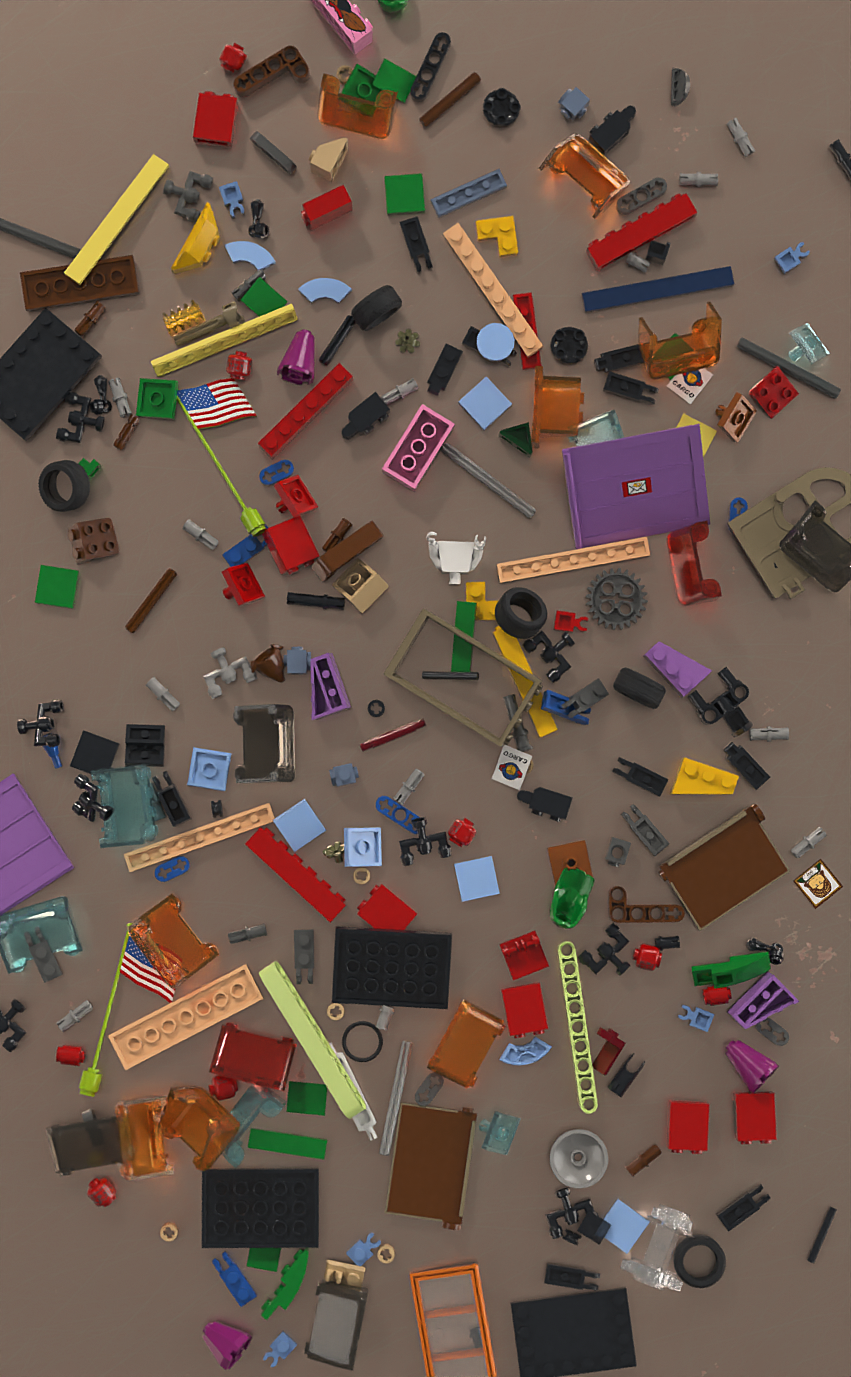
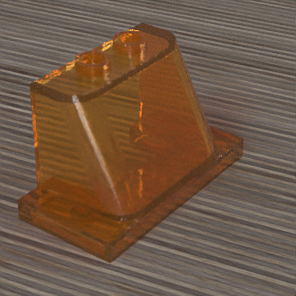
M535 366V395L531 443L532 448L540 449V438L578 436L579 423H583V412H580V404H584V393H581L580 377L544 376L543 366Z

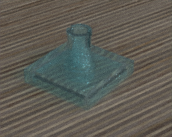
M808 323L789 333L798 345L788 352L793 361L796 362L805 355L810 363L813 364L830 354Z
M495 1111L491 1122L483 1119L480 1124L485 1126L479 1125V1130L487 1134L482 1148L487 1151L507 1155L521 1119Z

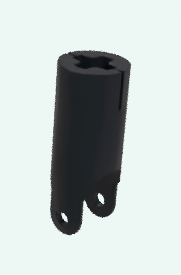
M635 1053L627 1059L607 1087L619 1097L624 1095L645 1065L644 1061L634 1073H630L627 1070L628 1063Z

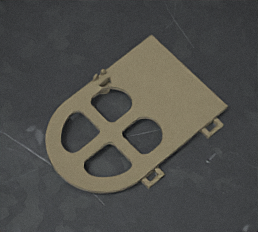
M830 467L811 470L727 523L774 599L784 593H787L790 599L805 591L801 582L837 559L843 565L851 561V557L846 560L843 557L848 552L851 553V537L845 540L842 539L830 521V517L851 504V474ZM818 480L837 481L843 485L845 495L828 507L823 508L810 490V485ZM798 493L803 496L812 511V516L799 525H792L784 518L783 504L787 498ZM816 525H820L832 542L831 550L821 556L808 553L803 548L801 542L803 534ZM798 586L799 590L792 594L791 589Z

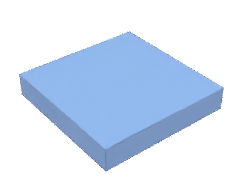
M487 376L458 402L483 430L489 427L512 406V403Z
M193 747L187 785L226 791L231 753Z
M305 798L273 819V822L294 852L326 831Z
M344 828L345 867L382 866L381 828Z
M492 856L454 864L462 902L500 894Z
M617 1199L603 1218L611 1224L604 1238L627 1254L650 1222Z

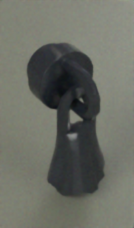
M259 199L251 202L253 224L250 225L248 233L252 237L265 238L269 235V227L265 223H260L264 203Z
M98 375L94 379V383L100 399H95L90 403V410L96 415L109 412L112 408L111 402L106 400L107 378L103 377V375Z
M753 937L746 943L750 951H768L770 963L774 965H779L784 960L783 947L779 943L767 945Z

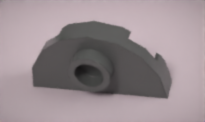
M672 68L671 105L677 106L686 99L689 93L690 78L685 71L679 68Z

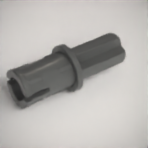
M258 270L249 279H244V282L231 293L240 301L259 277L265 280L266 275L262 270Z
M264 923L250 928L246 926L245 929L228 933V938L231 944L245 940L251 941L253 938L266 936L267 931Z

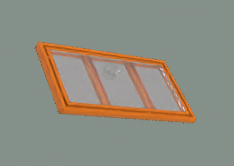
M473 1263L471 1265L410 1273L427 1377H497L478 1264Z

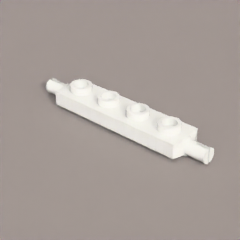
M331 1042L329 1043L366 1104V1109L352 1118L358 1130L366 1131L371 1141L373 1137L374 1139L377 1138L373 1126L377 1123L344 1053H336Z

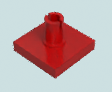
M299 475L284 479L273 485L282 499L276 503V508L282 506L278 509L281 513L289 510L293 518L318 507Z
M248 562L222 571L229 586L223 589V595L226 599L229 600L234 597L238 606L265 597Z

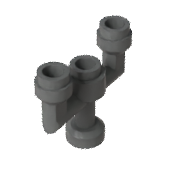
M190 171L184 185L185 189L175 186L172 180L168 179L166 181L163 194L170 195L174 193L182 196L179 198L174 214L186 217L190 222L197 221L201 212L194 208H184L186 202L197 203L200 192L192 188L193 182L199 183L204 188L211 187L213 177H210L208 174L201 175Z

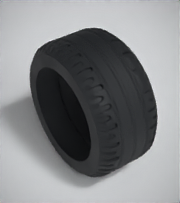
M385 285L355 305L351 315L360 329L368 331L398 311L402 306V300L392 286Z
M62 460L50 463L39 476L38 487L43 502L55 511L65 512L77 509L85 503L89 496L90 481L87 472L74 461ZM60 471L65 472L72 483V495L68 501L60 496L56 487V479Z
M515 587L506 591L495 607V617L498 625L504 632L518 639H528L535 636L545 624L547 609L543 600L535 592L527 588ZM510 605H517L526 610L532 621H525L517 617Z
M626 667L620 670L613 684L614 689L619 693L652 709L659 707L666 693L665 687Z
M692 1235L679 1243L674 1252L673 1263L676 1273L684 1283L694 1288H707L714 1285L722 1277L726 1267V1258L721 1246L714 1239L706 1235ZM697 1245L709 1247L716 1257L713 1270L704 1277L689 1275L683 1265L686 1252Z

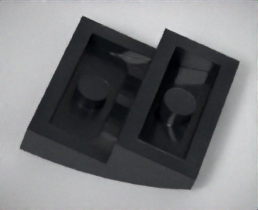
M126 724L125 765L164 767L165 725Z

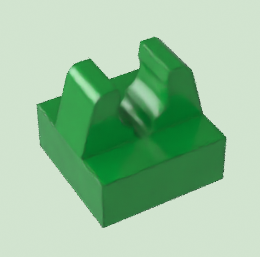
M82 458L78 463L87 472L89 481L102 467L95 459L89 463L86 459Z

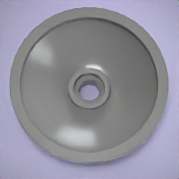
M583 1129L570 1130L558 1137L551 1148V1169L556 1178L566 1186L572 1188L590 1187L597 1183L606 1172L608 1152L603 1141L594 1133ZM580 1154L582 1156L581 1160L576 1161L575 1155Z

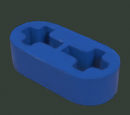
M281 460L264 468L259 475L261 483L265 486H272L290 477L294 472L293 464L289 460ZM283 464L291 467L288 469V473L284 471L278 473L277 471L282 469ZM266 472L269 475L276 473V475L271 477L272 481L263 480Z
M738 497L732 500L729 506V521L747 511L748 506L745 499ZM737 502H740V505L744 507L740 509L739 514H737V508L733 507Z
M176 857L159 865L155 869V877L161 882L169 881L187 872L190 868V862L186 857ZM178 860L186 862L184 870L181 868L174 870L173 867L178 865ZM161 868L164 870L171 868L172 871L166 874L167 878L159 877Z

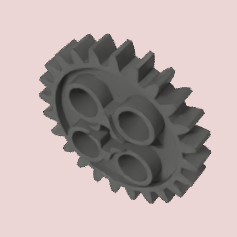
M610 568V574H607L604 570L602 572L603 577L597 574L596 579L598 581H591L594 587L587 588L591 594L585 596L590 599L586 605L592 607L588 613H595L592 619L599 618L598 625L605 622V628L611 624L613 630H615L616 625H619L620 630H622L623 624H626L629 628L631 626L630 621L636 624L637 619L635 616L640 618L643 616L639 611H645L646 608L642 604L648 602V600L643 599L647 592L641 591L645 585H638L641 579L634 580L635 573L628 576V570L623 574L620 568H618L617 573H614L613 568ZM610 584L613 587L612 593H605L603 585ZM623 586L631 587L632 593L630 595L623 594ZM615 594H617V595H618V598H622V599H623V598H624V599L630 598V599H633V602H628V601L620 600V601L616 604V603H615V600H613V599H605V600H604V599H600L599 597H600V596H605V597H611V598H613V597L615 596ZM609 603L611 611H602L601 604ZM621 605H628L630 613L623 614L620 611Z

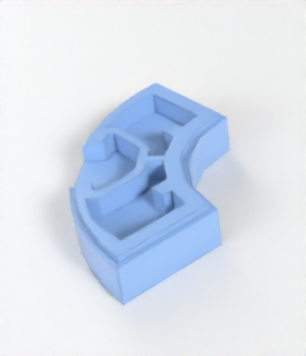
M236 241L225 245L233 263L240 261L248 262L254 265L257 270H263L276 263L266 249L255 243Z
M331 278L314 279L298 289L311 303L318 299L327 298L339 304L352 291L345 283Z
M536 1036L525 1045L508 1043L499 1060L511 1065H527L543 1058L552 1046Z

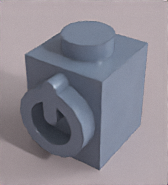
M577 87L573 91L568 89L558 101L561 109L560 112L567 119L571 118L573 121L577 117L581 118L587 111L586 107L589 105L590 99Z
M291 647V650H287V655L283 657L284 666H287V674H307V671H311V652L303 650V647Z
M352 763L336 766L329 770L333 786L337 785L339 787L356 783L355 778H359L357 766L353 767Z

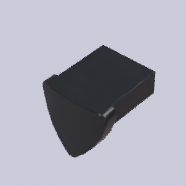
M739 706L723 717L733 732V737L745 733L753 726Z

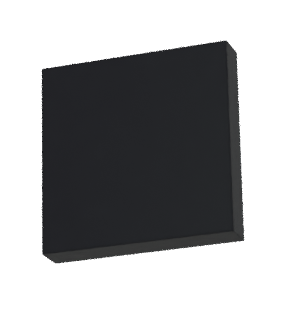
M83 730L70 767L107 779L120 744Z

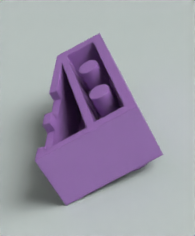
M660 641L643 655L681 698L687 695L712 672V670Z
M326 653L310 659L312 720H318L351 708L333 653Z
M767 971L727 1013L741 1027L747 1029L799 1001L772 973Z

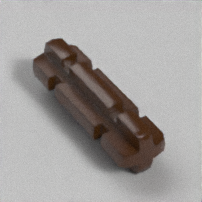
M130 415L127 420L128 423H125L118 435L119 438L113 444L119 450L124 449L125 442H128L135 430L134 427L140 421L135 415Z

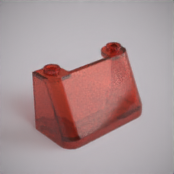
M707 520L672 531L667 537V547L677 598L684 606L717 601L722 596L719 583L714 579L703 580L697 542L705 540L709 535Z
M226 1022V1025L222 1024L209 1072L285 1091L297 1043H293L294 1039L283 1037L282 1040H277L242 1031L234 1023Z

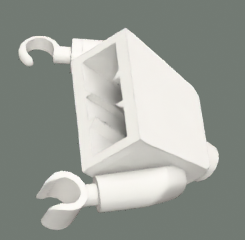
M429 532L426 536L429 541V554L436 569L441 570L442 574H449V585H461V574H469V571L474 570L480 562L483 547L486 544V537L484 536V541L482 542L477 540L478 535L475 536L474 542H437L434 538H429L431 535L436 536L437 533Z

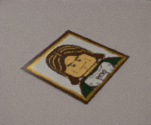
M819 859L793 880L815 909L843 887L822 859Z

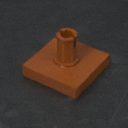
M736 392L728 407L719 405L718 408L722 410L716 409L715 413L716 416L721 417L717 425L732 441L738 443L757 410L743 394Z
M585 840L547 848L555 886L564 868H568V870L579 868L586 872V875L589 874L593 877Z

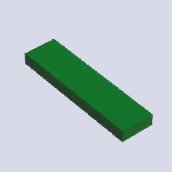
M457 601L455 627L474 638L477 603ZM455 634L451 672H471L473 645Z
M256 1128L250 1129L248 1148L323 1160L327 1145L326 1139Z

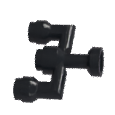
M72 391L65 397V403L69 405L80 404L82 407L81 411H70L68 416V423L77 426L76 432H69L66 428H58L56 439L63 442L69 440L81 443L84 424L95 426L96 431L102 432L105 417L99 416L97 419L86 417L91 398L80 396Z
M540 631L533 638L525 640L522 646L530 653L536 650L537 645L541 642L545 645L546 648L540 654L541 658L546 663H552L556 659L560 664L557 668H552L546 674L549 680L554 683L561 678L563 673L571 668V665L563 655L558 652L565 646L572 647L575 642L565 632L562 634V640L552 646L550 639L543 631Z
M57 699L52 700L50 703L38 704L37 721L27 722L25 719L18 720L17 729L19 734H26L28 730L36 729L35 747L46 745L49 747L59 746L60 737L58 734L53 733L48 734L46 737L42 736L43 732H50L55 727L54 719L45 716V712H62L64 709L63 701Z
M79 774L75 778L74 784L88 792L84 791L80 795L79 801L73 804L72 810L78 816L82 815L91 822L95 821L96 811H98L100 818L107 821L112 816L114 809L109 805L103 806L98 803V787L91 783L87 776Z
M425 817L416 818L411 821L412 826L417 828L419 838L399 841L402 853L400 860L403 866L414 863V856L410 852V846L416 845L417 851L424 855L431 852V842L438 841L440 857L446 858L452 855L446 831L426 836L424 826L427 824V819Z
M612 923L605 931L610 938H614L618 942L614 947L609 943H602L597 948L598 955L601 957L597 963L593 960L592 954L586 950L578 956L580 962L583 965H587L595 974L607 964L608 960L617 967L616 973L619 976L630 967L628 962H622L615 955L630 941L620 932V928Z
M16 999L11 1002L12 1008L6 1015H3V1012L0 1010V1034L6 1032L9 1028L15 1032L11 1037L6 1038L2 1044L9 1052L17 1048L18 1042L27 1033L19 1025L11 1021L18 1012L22 1013L26 1009Z
M569 1187L555 1192L556 1197L561 1198L564 1210L559 1209L545 1214L550 1227L549 1234L552 1239L563 1236L562 1227L557 1222V1219L563 1217L568 1225L579 1222L578 1211L584 1209L586 1215L590 1211L599 1216L594 1211L591 1199L571 1206L568 1197L571 1193Z

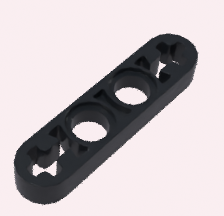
M441 32L434 37L414 80L410 94L411 98L416 102H422L426 99L451 45V39L447 33ZM442 38H445V42L447 44L442 45L440 52L439 50H437L439 47L438 40H442ZM432 54H436L440 57V61L435 64L431 63L429 57ZM424 71H429L432 74V78L424 80L421 74ZM422 83L424 85L422 88L423 95L416 96L414 90L418 91Z

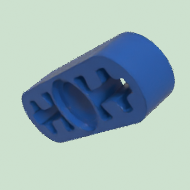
M381 796L377 799L376 808L380 813L411 833L418 834L417 829L416 831L412 829V824L408 823V826H405L404 823L408 820L410 814L413 816L411 820L420 818L419 816L387 796ZM388 800L390 807H393V804L397 805L392 812V816L387 814L390 812L387 808L380 809V801ZM400 809L406 812V818L402 821L395 818V812Z

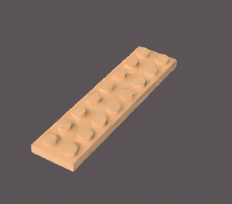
M247 964L123 1027L108 1035L124 1069L127 1070L264 998Z

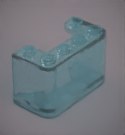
M146 764L100 768L91 771L92 781L96 780L99 783L96 786L100 789L101 804L103 806L109 805L114 809L112 816L107 821H104V827L101 828L102 832L105 831L104 838H99L100 848L138 845L153 841L158 836V827L154 821L156 810L155 806L152 805L153 788L150 786L149 781L151 778L150 768Z

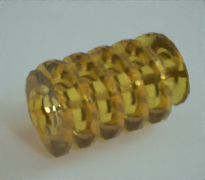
M190 300L191 306L189 307L184 303L183 310L177 306V313L170 309V316L163 312V321L170 336L171 330L178 333V326L185 330V323L192 327V320L196 324H199V317L205 321L198 303L196 304L193 300Z

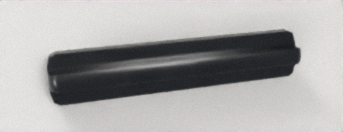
M351 315L346 317L320 356L319 362L325 366L329 364L355 325L356 321Z

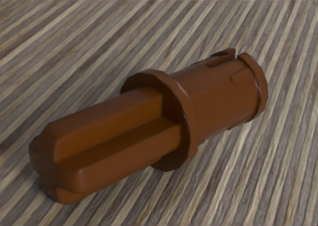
M96 301L90 311L84 314L85 317L75 328V332L83 336L92 324L97 323V319L106 310L105 306Z
M342 518L334 531L330 532L332 535L323 545L322 549L325 552L344 540L343 537L352 527L351 522Z
M653 1145L642 1155L639 1154V1157L625 1168L634 1177L644 1167H649L648 1164L661 1155L662 1152L657 1145Z

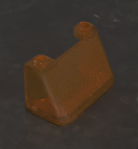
M323 74L317 111L320 123L378 139H385L390 135L398 106V92L383 90L378 93L376 101L373 102L339 93V80L335 76Z
M173 893L128 927V933L166 984L172 989H176L215 959L219 953L212 943L204 942L201 944L178 914L181 912V902Z
M463 998L426 1068L466 1089L469 1086L473 1087L478 1078L475 1075L497 1035L501 1036L505 1029V1025H503L504 1020Z
M190 1086L170 1088L157 1129L168 1139L180 1137L198 1155L192 1161L195 1168L205 1171L213 1166L239 1132L241 1124L205 1089Z
M150 1095L119 1101L117 1106H115L122 1164L120 1166V1174L125 1180L132 1181L174 1174L173 1164H168L165 1159L169 1157L168 1154H164L161 1115H165V1112L161 1111L162 1107L168 1105L167 1095Z

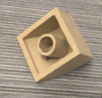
M344 137L319 145L316 151L313 150L309 157L311 172L332 182L348 151V139Z
M359 558L332 584L362 614L389 587L378 573Z

